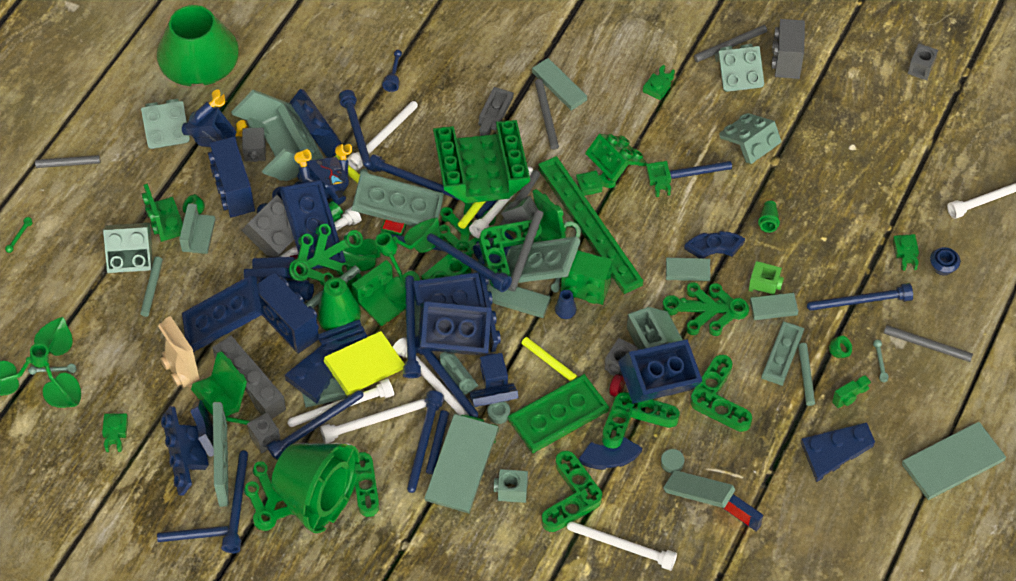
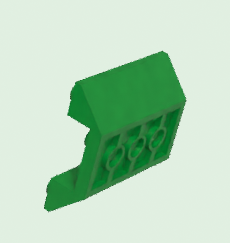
M517 120L496 122V134L464 138H456L454 126L433 128L444 190L464 203L509 199L530 182Z

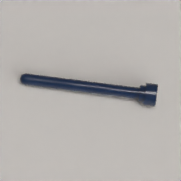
M344 90L339 94V101L341 106L347 110L363 166L369 168L371 160L354 107L357 99L352 90Z
M372 154L370 157L371 166L367 170L375 173L377 171H384L459 200L446 192L442 184L387 164L381 156Z
M427 235V240L490 279L495 289L505 292L510 287L512 278L504 272L495 273L436 235Z
M411 275L405 278L407 361L403 366V377L414 379L421 376V366L416 361L415 298L412 286L414 278Z
M910 283L901 284L896 290L808 302L806 307L812 311L895 298L903 302L912 301L913 289Z
M417 336L416 353L424 355L466 413L471 417L478 418L476 409L433 352L417 350Z
M357 390L285 439L273 440L267 444L266 447L275 460H278L288 446L294 444L362 399L364 396L363 391Z
M428 391L426 393L427 412L407 486L409 493H414L417 489L435 413L443 404L444 395L438 391Z
M245 450L239 453L229 531L222 539L221 549L227 553H238L241 549L242 541L238 535L248 461V452Z

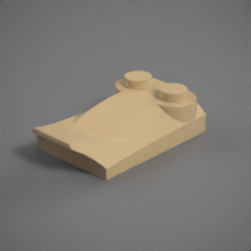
M169 316L158 325L166 338L165 351L162 352L163 357L160 360L166 370L170 369L173 373L171 378L177 387L180 385L182 388H192L193 383L200 381L193 349L172 317Z

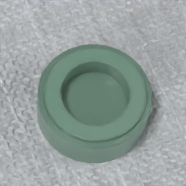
M505 401L489 404L487 409L489 420L495 424L505 423L510 415L509 405Z
M669 449L662 454L661 466L668 473H673L674 470L681 471L684 466V456L676 449Z

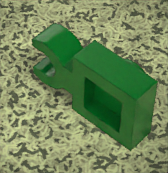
M665 65L660 67L659 75L653 73L643 86V93L660 101L671 87V81L675 75V70L668 74L664 73Z
M667 161L646 164L650 186L655 185V196L659 197L660 190H665L667 195L670 196L671 185L669 183H671V174Z
M597 170L576 175L577 185L584 196L601 193L602 187L613 188L616 185V181L607 180L609 177L604 172L602 175H598Z
M895 235L893 237V245L896 258H903L901 269L906 271L907 263L913 265L914 270H917L919 261L916 257L919 255L916 235Z
M866 375L859 378L856 382L854 380L835 391L832 403L837 409L844 405H851L856 400L858 394L869 390L868 385L871 381Z
M127 413L104 414L102 435L103 438H106L104 441L106 452H109L112 444L117 445L118 452L122 451L123 445L120 438H127Z

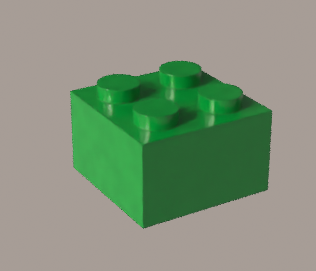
M577 250L568 277H562L561 291L570 290L574 298L583 299L592 304L603 305L611 285L612 259Z

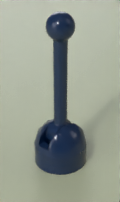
M395 50L394 52L395 60L392 73L385 76L382 86L389 92H395L399 89L400 81L395 74L399 58L402 56L400 50Z

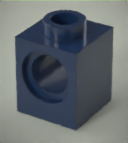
M490 353L480 357V370L485 389L508 384V374L502 353Z

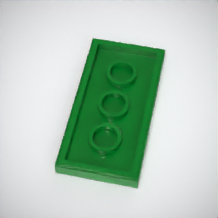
M583 374L510 414L508 421L533 454L607 413L610 407L587 376Z

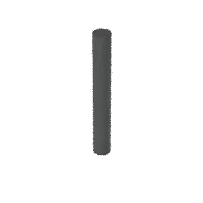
M100 155L35 160L36 168L101 163Z

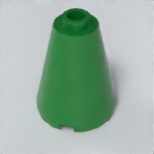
M337 277L327 280L317 308V320L321 328L329 331L360 320V306L346 282Z

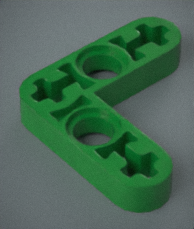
M532 220L493 226L482 230L479 244L485 267L497 273V269H500L499 273L504 272L511 277L503 248L523 244ZM541 225L538 227L533 242L537 241L541 235ZM508 230L515 232L516 238L513 240L507 239L505 232ZM486 235L493 238L492 248H490L489 240L485 239ZM497 254L501 261L499 263H492L489 260V256Z
M718 355L712 360L702 376L703 382L697 385L692 392L691 406L696 411L736 431L745 432L752 424L753 418L750 411L718 395L731 374L733 365L730 357ZM722 363H723V364L726 365V367H723V368L721 369L720 375H719V374L717 373V371H718V365L721 366ZM708 379H714L717 381L718 385L715 387H709L708 385H706L705 381ZM705 398V401L697 402V399ZM724 406L728 412L719 414L715 411V408ZM742 417H744V418H745V421H742V423H739V422H738V419H741Z
M620 393L614 400L604 426L602 443L608 448H618L623 442L631 418L667 428L675 427L679 421V409L673 405L652 399L633 404L629 393ZM649 407L653 411L651 413H645L641 410V408ZM620 417L623 418L625 422L616 423L613 421V418ZM613 430L616 431V436L610 438Z
M562 451L557 454L556 469L574 494L543 512L542 526L549 532L559 531L567 526L569 522H574L597 509L602 503L600 488L577 457L570 451ZM562 460L570 461V468L567 464H562ZM577 475L583 476L585 482L583 484H575L572 481L573 477ZM588 488V492L592 497L596 495L595 501L592 499L587 500L588 493L585 489ZM570 504H574L579 510L576 513H569L565 508ZM548 517L556 518V523L548 522Z
M359 452L360 461L365 462V467H361L360 462H356L355 472L358 473V478L355 483L358 509L363 516L372 517L379 511L373 460L368 453ZM363 480L372 482L371 487L367 489L361 488L359 484ZM365 496H370L371 508L366 507Z

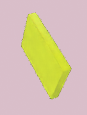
M382 331L324 357V363L347 396L403 370L405 365Z

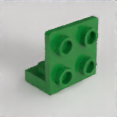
M599 133L585 152L612 181H617L628 165L645 167L647 164L643 159L644 155L639 150L633 149L629 145L630 141L622 135L614 136L612 134Z
M148 183L144 184L145 193L141 194L154 235L158 234L161 242L179 237L183 222L173 196L154 202Z
M537 189L533 190L534 203L538 210L544 213L540 222L542 232L539 239L535 242L566 238V227L562 218L564 214L561 207L551 202L545 193L542 194Z
M387 260L352 284L353 296L357 303L380 326L385 325L406 310V304L395 303L386 295V285L393 278L392 265Z
M221 351L216 355L212 375L193 383L191 390L199 400H202L212 416L213 402H221L226 417L239 412L247 381L245 376L235 368L232 361Z

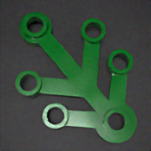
M465 203L464 215L474 203ZM449 207L442 208L440 211L441 220L449 222L461 236L460 240H458L451 233L448 225L439 226L440 239L447 240L453 247L460 251H466L463 253L472 257L474 254L473 246L479 241L476 237L469 241L471 235L469 227L472 223L470 222L465 229H462L458 226L460 220L453 214V210ZM486 211V212L483 214V216L480 217L479 219H482V218L487 214L488 211ZM495 216V218L489 223V226L495 224V222H496V216Z
M321 224L316 228L318 239L314 255L309 260H307L309 246L313 244L314 240L310 234L301 235L298 239L300 245L298 258L289 265L291 278L296 281L311 278L319 281L324 286L326 283L324 277L328 276L330 279L334 278V276L329 272L323 274L311 269L316 265L335 270L340 276L343 275L342 266H345L348 271L352 268L351 265L347 262L340 263L329 258L346 248L353 249L359 247L363 242L362 234L357 230L349 231L344 235L342 241L325 250L331 228L328 224ZM322 227L326 229V234L321 232ZM350 236L354 239L353 244L349 241ZM304 237L308 238V244L304 243ZM297 266L301 268V274L297 273Z
M695 282L688 284L687 295L692 298L696 297L702 303H684L678 297L669 295L664 298L662 306L663 311H667L669 315H675L678 312H702L695 320H690L687 323L686 330L690 335H697L700 332V327L717 313L726 314L718 321L710 323L709 333L713 336H719L722 333L723 327L733 319H744L749 313V305L744 299H733L717 283L710 285L709 296L700 289L699 284ZM713 289H717L719 292L716 293V292H713L712 290H713ZM712 298H719L725 304H717ZM690 326H696L697 329H691Z
M259 461L255 463L252 471L258 477L268 499L265 507L258 495L259 485L256 482H248L244 488V493L250 498L256 511L253 516L255 527L261 531H268L275 526L278 519L294 514L288 506L274 510L276 503L281 502L282 499L272 488L266 473L268 470L266 463ZM262 467L264 471L258 472L256 468ZM248 487H254L256 491L250 492ZM261 516H267L269 521H263Z

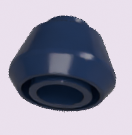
M937 248L930 256L933 270L939 275H950L960 266V256L951 248Z

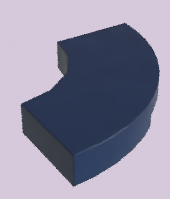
M726 231L709 234L702 233L689 240L685 244L684 249L701 259L715 253L733 257L745 243V238Z
M199 400L193 404L190 412L198 429V439L208 456L211 457L214 455L213 424L202 400Z
M625 437L622 444L614 449L591 442L578 460L586 467L606 470V468L622 467L629 464L642 453L643 448Z

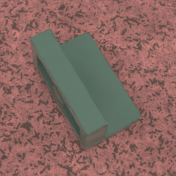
M188 204L179 241L182 252L207 254L216 219L215 216L199 215L196 204Z

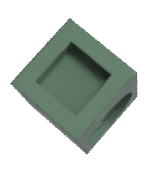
M500 469L499 478L494 479V492H498V501L526 503L528 471ZM513 484L515 487L508 488L506 485Z

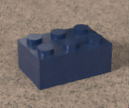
M235 137L211 142V152L207 153L211 164V172L216 180V188L221 196L223 210H228L230 218L255 212L250 182Z
M274 272L257 284L262 316L297 354L318 340L319 326L316 320L317 313L311 306L307 307L304 304L301 295L298 292L294 293L283 277L280 278Z
M424 301L420 306L417 350L479 356L486 355L489 349L492 308Z
M688 339L631 351L618 361L633 404L691 391L703 382Z

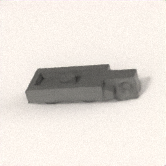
M497 87L493 88L479 115L480 136L490 135L491 130L496 131V122L503 120L514 98L513 92Z

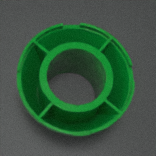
M189 5L178 9L171 16L159 42L156 55L160 70L171 81L185 86L201 83L205 86L223 79L233 70L238 61L239 49L233 33L210 10L199 5Z
M295 443L288 446L279 457L272 474V488L308 531L316 534L325 531L326 528L324 526L329 522L334 523L347 505L358 478V473L355 472L356 462H360L358 449L348 443Z

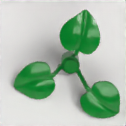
M437 217L428 219L412 227L405 235L404 240L406 243L398 240L396 236L392 237L388 232L378 234L375 240L364 239L359 247L342 250L345 261L351 267L356 265L361 272L375 267L376 258H380L381 253L384 256L390 257L399 277L392 278L386 285V295L395 303L406 304V276H413L414 281L421 279L414 271L402 274L394 258L398 248L397 244L409 250L415 248L420 253L432 250L436 246L427 240V235L434 234L440 238L439 220Z
M64 317L49 322L37 332L34 338V345L30 348V357L26 358V362L19 373H17L15 365L11 362L0 361V396L10 395L18 390L19 381L17 378L23 375L31 363L38 368L45 367L51 382L46 383L43 387V398L49 405L57 408L76 407L79 405L81 388L77 379L68 373H60L54 378L48 363L49 353L60 356L67 353L72 347V334Z

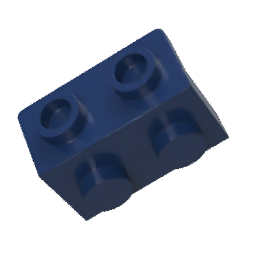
M254 258L252 260V269H244V278L253 275L256 277L258 284L275 272L280 278L283 277L285 280L292 279L289 274V265L295 258Z

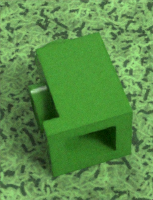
M756 261L750 279L749 291L757 290L775 295L776 289L781 290L784 277H780L782 268Z

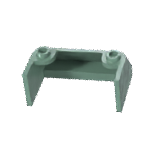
M252 90L231 111L232 115L247 120L249 128H264L265 138L275 158L262 170L263 174L275 177L280 181H289L297 178L300 164L295 161L294 156L297 152L305 149L311 152L312 156L309 161L324 159L308 128L290 103Z

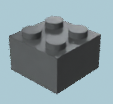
M780 19L779 27H775L774 30L775 40L772 43V53L774 56H772L771 69H775V77L800 79L804 57L805 21Z
M278 195L241 230L269 258H276L294 240L283 200Z

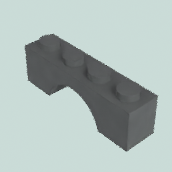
M231 335L212 347L215 359L217 353L222 351L232 361L235 368L245 376L247 381L245 390L254 407L261 415L268 413L271 419L286 410L284 396Z

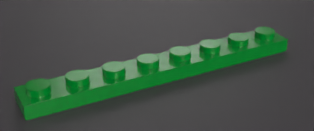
M555 156L539 163L538 170L573 221L579 225L582 234L597 256L612 259L611 276L623 294L643 286V279L559 158Z

